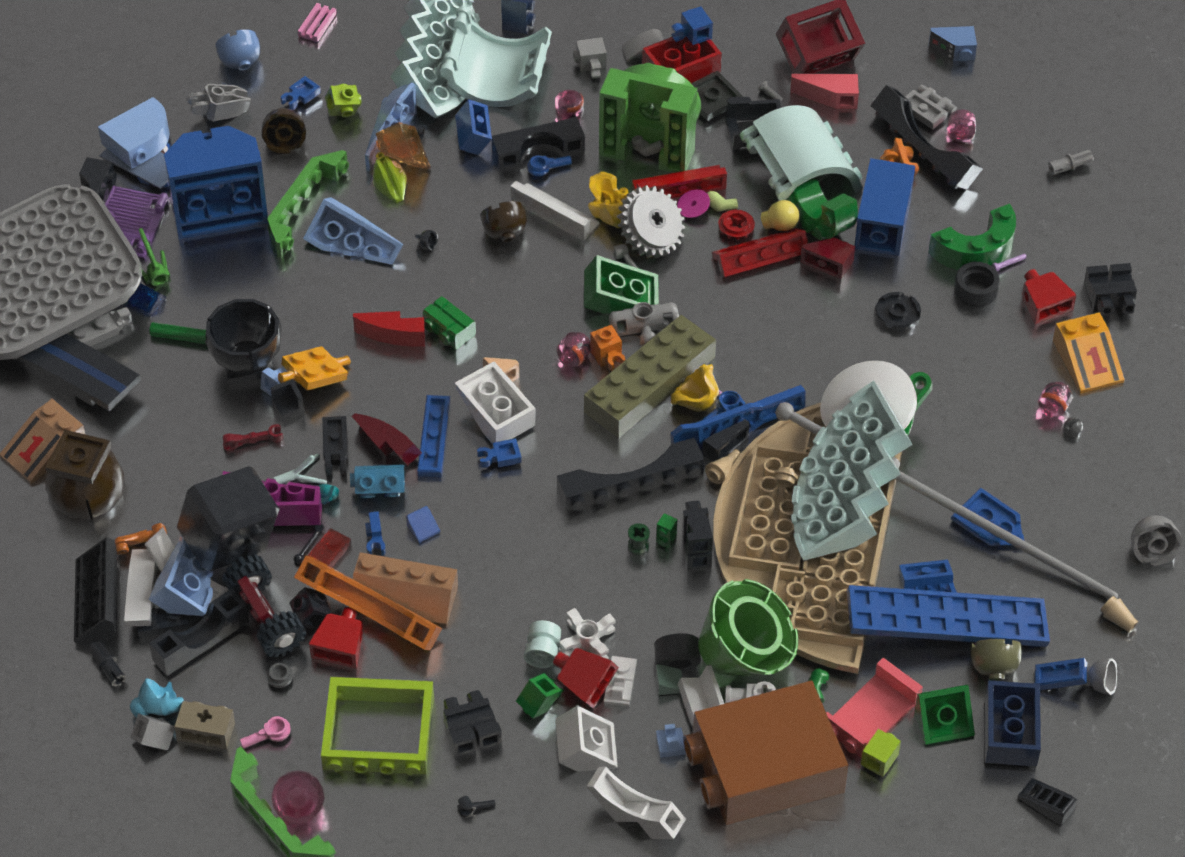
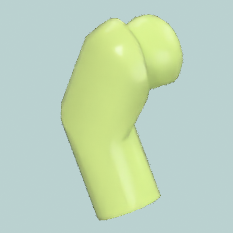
M715 191L707 193L710 198L709 206L715 211L721 212L738 209L736 198L725 200Z

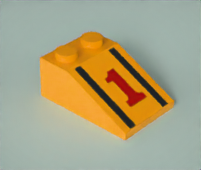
M1100 312L1056 323L1053 343L1080 394L1124 383L1125 379L1110 331Z

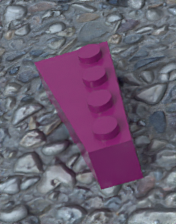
M269 478L266 481H262L279 507L274 526L321 525L322 503L319 486L288 482L285 485L276 482V479Z

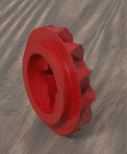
M729 210L723 213L718 221V228H720L721 234H726L728 239L731 237H736L737 240L740 237L747 238L749 234L753 233L755 227L753 217L743 210ZM733 224H735V225H740V228H738V227H736V226L732 227V225H733Z

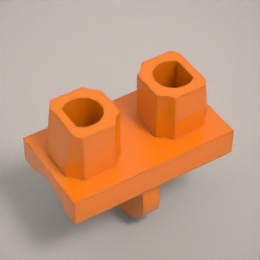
M895 138L894 146L891 149H886L880 157V160L915 165L914 178L919 171L918 164L910 162L914 153L912 147L904 146L900 138Z

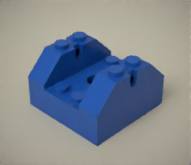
M231 126L212 128L211 132L202 133V131L184 133L166 151L164 159L178 239L268 223L262 161L255 137Z

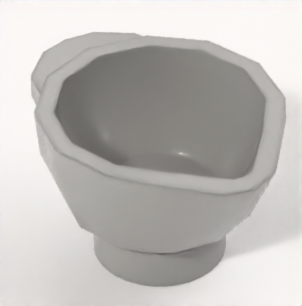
M1106 658L1094 662L1092 666H1087V684L1084 685L1092 686L1095 691L1102 694H1114L1117 685V664L1113 658Z

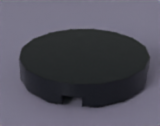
M890 292L878 299L874 315L878 324L884 329L897 333L907 332L915 328L919 323L921 307L919 302L911 295L908 297L902 292Z

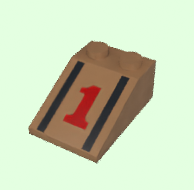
M51 399L32 413L1 451L0 458L32 484L46 474L45 467L64 430L85 434L84 425L55 400Z

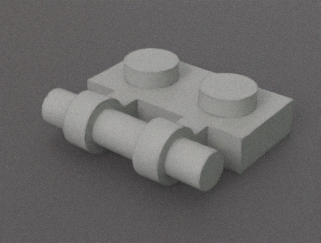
M920 85L917 91L912 90L905 96L911 101L914 118L931 129H934L947 118L948 112L954 114L957 110V107L952 104L950 99L947 97L942 98L936 94V90L931 87L927 88L924 85Z

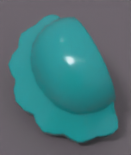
M328 484L319 485L321 503L323 505L337 499L339 496V488Z

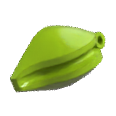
M378 152L373 169L375 188L396 203L403 201L407 181L405 171L394 159L387 155L385 156L383 152Z

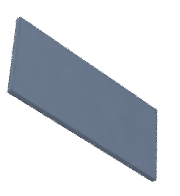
M107 148L99 155L101 158L113 162L114 165L160 189L168 182L164 153L159 152L156 156L133 169Z

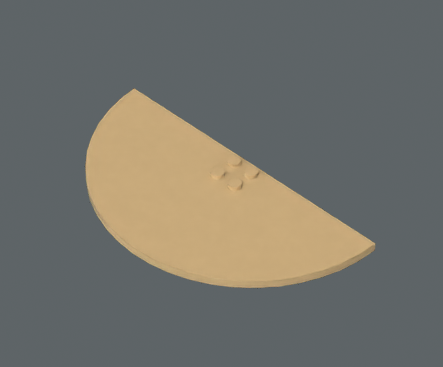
M821 403L796 412L815 424L825 427L820 412ZM780 420L766 429L746 447L732 465L721 486L714 513V548L717 564L725 584L732 580H753L767 586L782 599L792 614L789 618L793 629L797 628L798 649L796 654L833 669L858 674L866 635L851 634L847 589L849 585L876 586L896 480L893 479L880 487L889 505L868 517L877 535L855 548L803 560L795 542L794 524L791 519L794 507L792 503L794 486L785 488L775 483L774 471L781 467H789L795 471L794 473L798 475L799 479L801 473L799 468L803 459L808 457L814 445L812 441L816 435L791 420ZM902 452L895 455V458H897L899 462L901 460Z

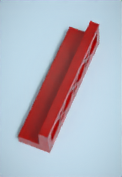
M720 165L632 180V186L634 190L647 185L649 189L656 186L657 191L663 189L664 194H671L672 199L681 197L691 190L698 189L706 193L726 189L727 172L725 167L720 168Z
M793 228L789 231L779 232L711 253L712 258L719 261L722 276L727 277L801 255L803 244L808 242L805 230Z

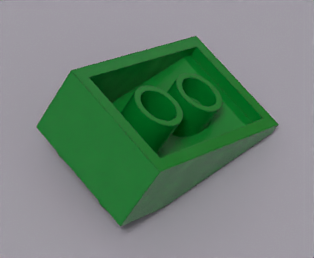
M598 255L595 256L584 270V308L610 314L613 311L634 308L640 302H647L651 305L659 304L658 274Z

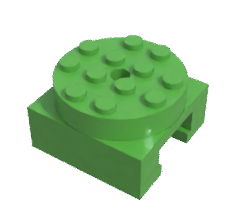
M651 63L638 64L624 71L610 68L599 93V155L625 161L628 141L631 142L634 136L640 135L643 137V140L650 144L660 140L663 142L664 148H661L659 153V170L672 173L686 171L695 151L696 122L701 111V100L697 92L698 88H695L685 77L677 73L675 69Z

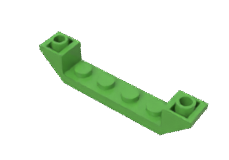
M340 150L312 157L267 218L269 235L278 257L282 258L287 251L291 250L294 243L291 227L287 226L289 219L298 212L300 204L309 197L311 189L316 183L320 182L322 176L338 181L341 175L347 172L349 167L347 151Z
M241 746L237 748L230 779L232 794L286 857H334L336 854L334 847L329 841L324 842L319 835L303 845L295 834L290 835L285 822L279 816L276 818L271 813L272 810L265 799L260 800L258 798L255 788L250 783L258 778L256 767L258 762L251 752L247 754Z

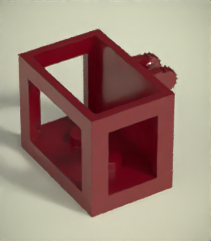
M834 0L787 16L775 34L793 74H816L854 61L865 45V41L846 0ZM832 12L830 15L798 25L799 22ZM841 15L850 32V35L852 37L851 40H848V37L839 20Z

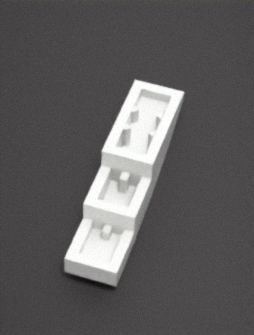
M148 549L132 550L126 592L125 626H151L153 602L149 600V597L156 583L157 564Z

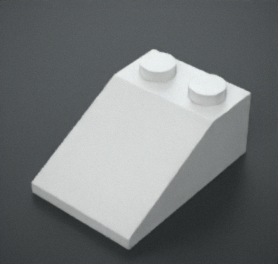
M495 361L455 382V387L481 431L491 443L512 439L535 426L536 408Z

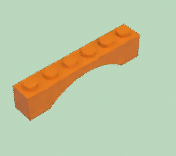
M306 555L294 576L295 579L364 614L424 650L431 651L442 630L436 624L314 557Z

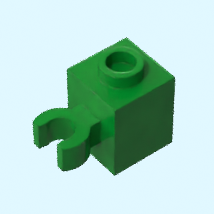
M543 673L529 679L516 702L526 714L535 718L548 712L555 700L559 699L564 689L559 688L554 683V679H550Z

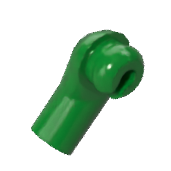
M815 669L812 671L808 681H813L820 700L824 703L825 699L820 687L829 680V674L825 670Z

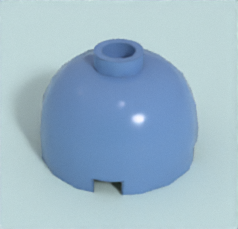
M237 30V35L230 37L228 33L218 39L215 44L216 52L220 61L226 67L244 71L249 69L259 58L260 42L256 33L252 30Z

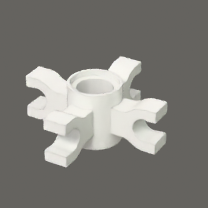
M575 608L566 612L569 618L566 620V623L576 632V635L559 642L562 647L560 652L570 657L573 650L579 648L609 659L606 655L609 653V649L599 638L615 632L613 624L616 623V620L612 615L608 614L596 623L592 620H583Z

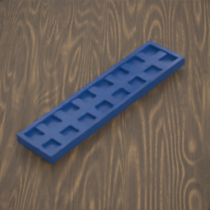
M849 585L847 589L851 634L968 642L1005 639V644H1012V640L1020 642L1021 645L1047 647L1050 642L1045 601L1041 598Z

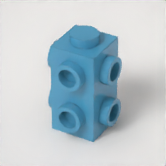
M404 465L355 466L354 473H350V487H355V494H361L362 498L375 497V493H385L386 497H398L400 493L405 491Z

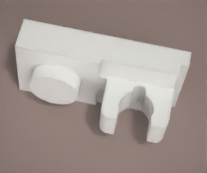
M612 656L611 661L619 668L606 688L604 704L629 707L637 659Z

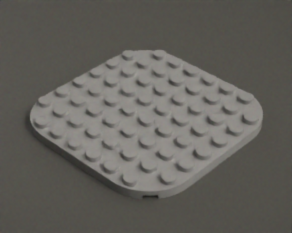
M70 184L58 185L43 190L0 212V360L18 359L115 309L121 304L126 303L139 286L142 277L140 260L100 196L86 186H81L80 188L71 187Z

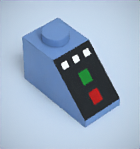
M974 26L930 28L929 47L952 61L975 60L977 42Z

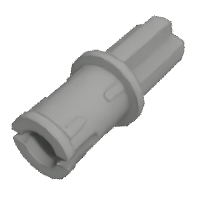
M1090 150L1074 155L1066 154V157L1048 162V168L1051 175L1054 176L1064 171H1074L1075 167L1089 163L1094 158Z

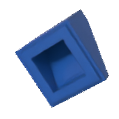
M427 506L406 516L407 527L419 543L440 533V529Z

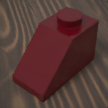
M837 238L803 244L800 263L842 279L854 262L855 246Z

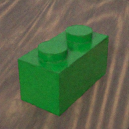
M665 513L662 515L656 527V542L668 548L671 547L677 538L678 519Z

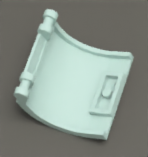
M459 6L456 12L457 17L453 23L455 30L450 48L444 55V64L441 65L440 74L447 79V85L464 98L491 107L513 106L528 98H533L538 92V84L542 76L544 62L546 61V53L550 45L552 31L544 27L528 37L519 39L495 36L482 29L472 20L468 7Z
M794 105L776 109L753 121L752 126L740 133L741 140L747 143L748 151L751 154L758 152L770 171L772 177L768 183L772 189L776 190L775 194L779 200L787 199L795 188L819 175L837 173L847 177L855 193L863 189L860 182L863 177L857 167L852 168L851 164L853 161L847 151L844 153L841 151L843 146L837 136L832 137L833 130L828 121L823 123L817 112L809 107Z

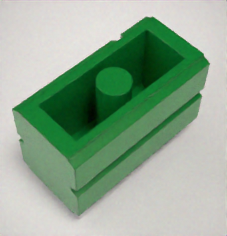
M442 296L423 310L424 328L430 333H436L445 345H451L453 348L459 349L476 334L475 321Z

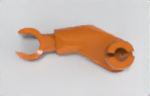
M158 523L151 527L152 530L147 531L146 529L117 537L115 539L117 555L128 553L129 546L147 542L162 527L167 533L165 525Z

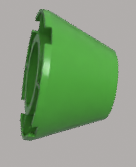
M749 579L729 581L720 587L712 598L698 640L700 655L707 666H712L715 673L726 677L770 675L780 672L793 661L798 649L797 628L793 629L789 618L792 614L782 599L767 586Z

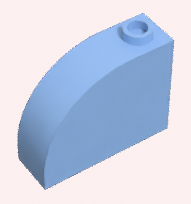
M154 97L98 126L101 144L131 169L156 156L166 146L170 135L165 109Z

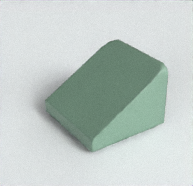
M661 664L656 665L658 695L680 693L678 682L682 678L681 669Z

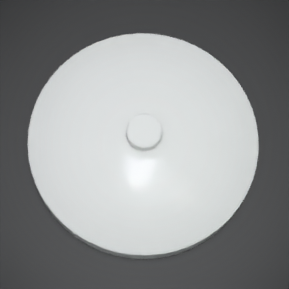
M865 361L846 368L828 384L822 396L820 412L825 427L833 419L832 415L837 409L841 411L850 402V397L874 380L901 426L905 429L912 420L917 405L916 391L911 379L901 368L884 361Z

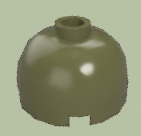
M987 639L976 641V646L973 643L971 644V659L976 671L981 675L989 676L990 681L1005 680V676L1013 674L1021 663L1022 647L1018 641L1012 640V645L1005 644V639Z

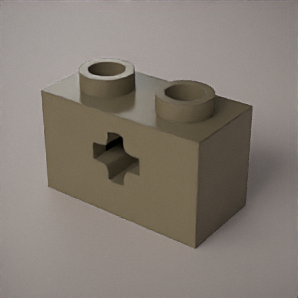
M183 701L174 726L177 741L227 749L235 725L233 709H228L225 706L204 705L197 701Z

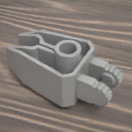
M207 84L203 92H193L186 97L188 104L191 105L190 110L194 115L205 114L207 119L211 121L238 117L249 110L251 99L247 98L248 92L235 85Z

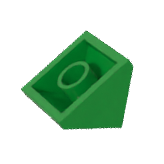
M969 685L917 694L914 714L925 745L975 736Z

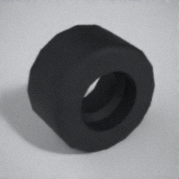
M687 633L669 634L658 638L654 643L656 665L661 664L677 669L697 667L701 663L698 647L699 638Z

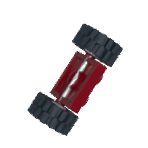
M255 554L253 556L246 555V559H243V557L238 558L239 561L237 563L233 562L231 563L232 567L228 566L225 569L227 572L223 573L224 578L222 579L228 590L233 589L246 604H250L252 608L250 610L251 614L258 623H261L259 626L261 629H257L256 637L265 653L271 657L272 655L278 657L280 653L283 656L286 655L288 650L289 652L294 651L293 647L298 648L300 646L299 642H303L304 636H306V630L296 613L287 611V613L281 611L280 615H277L266 597L261 593L260 590L264 591L266 589L265 585H269L270 579H272L271 572L262 557H258Z

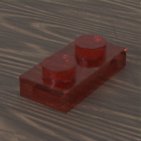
M330 528L308 556L314 557L333 567L350 547L351 538Z

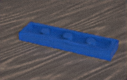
M426 396L420 444L422 454L419 455L417 476L442 478L451 403L450 396Z

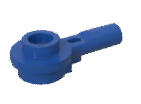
M538 155L530 159L527 169L532 175L543 176L549 172V169L571 165L572 161L570 156L554 159Z

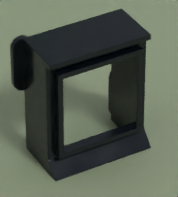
M747 96L727 99L725 123L732 152L747 145L740 138L742 131H739L737 121L757 120L771 111L782 108L780 99L751 101V98Z

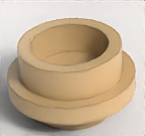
M781 467L774 471L775 483L781 487L791 488L798 481V475L789 467Z

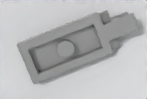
M127 307L115 312L111 311L66 334L89 346H93L118 335L119 331L124 328L123 326L132 323L131 313Z

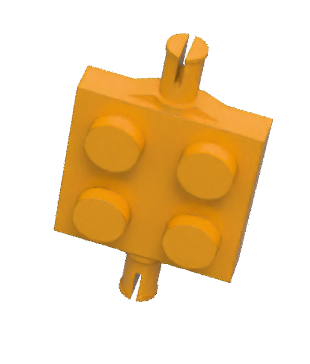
M322 346L282 356L281 365L287 372L279 373L278 380L280 383L293 379V381L300 383L306 390L347 380L348 372L343 366L350 365V357L346 355L334 358Z

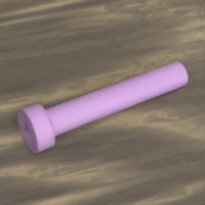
M1021 254L998 264L993 263L991 266L998 272L1001 268L1022 261L1027 257L1026 254Z

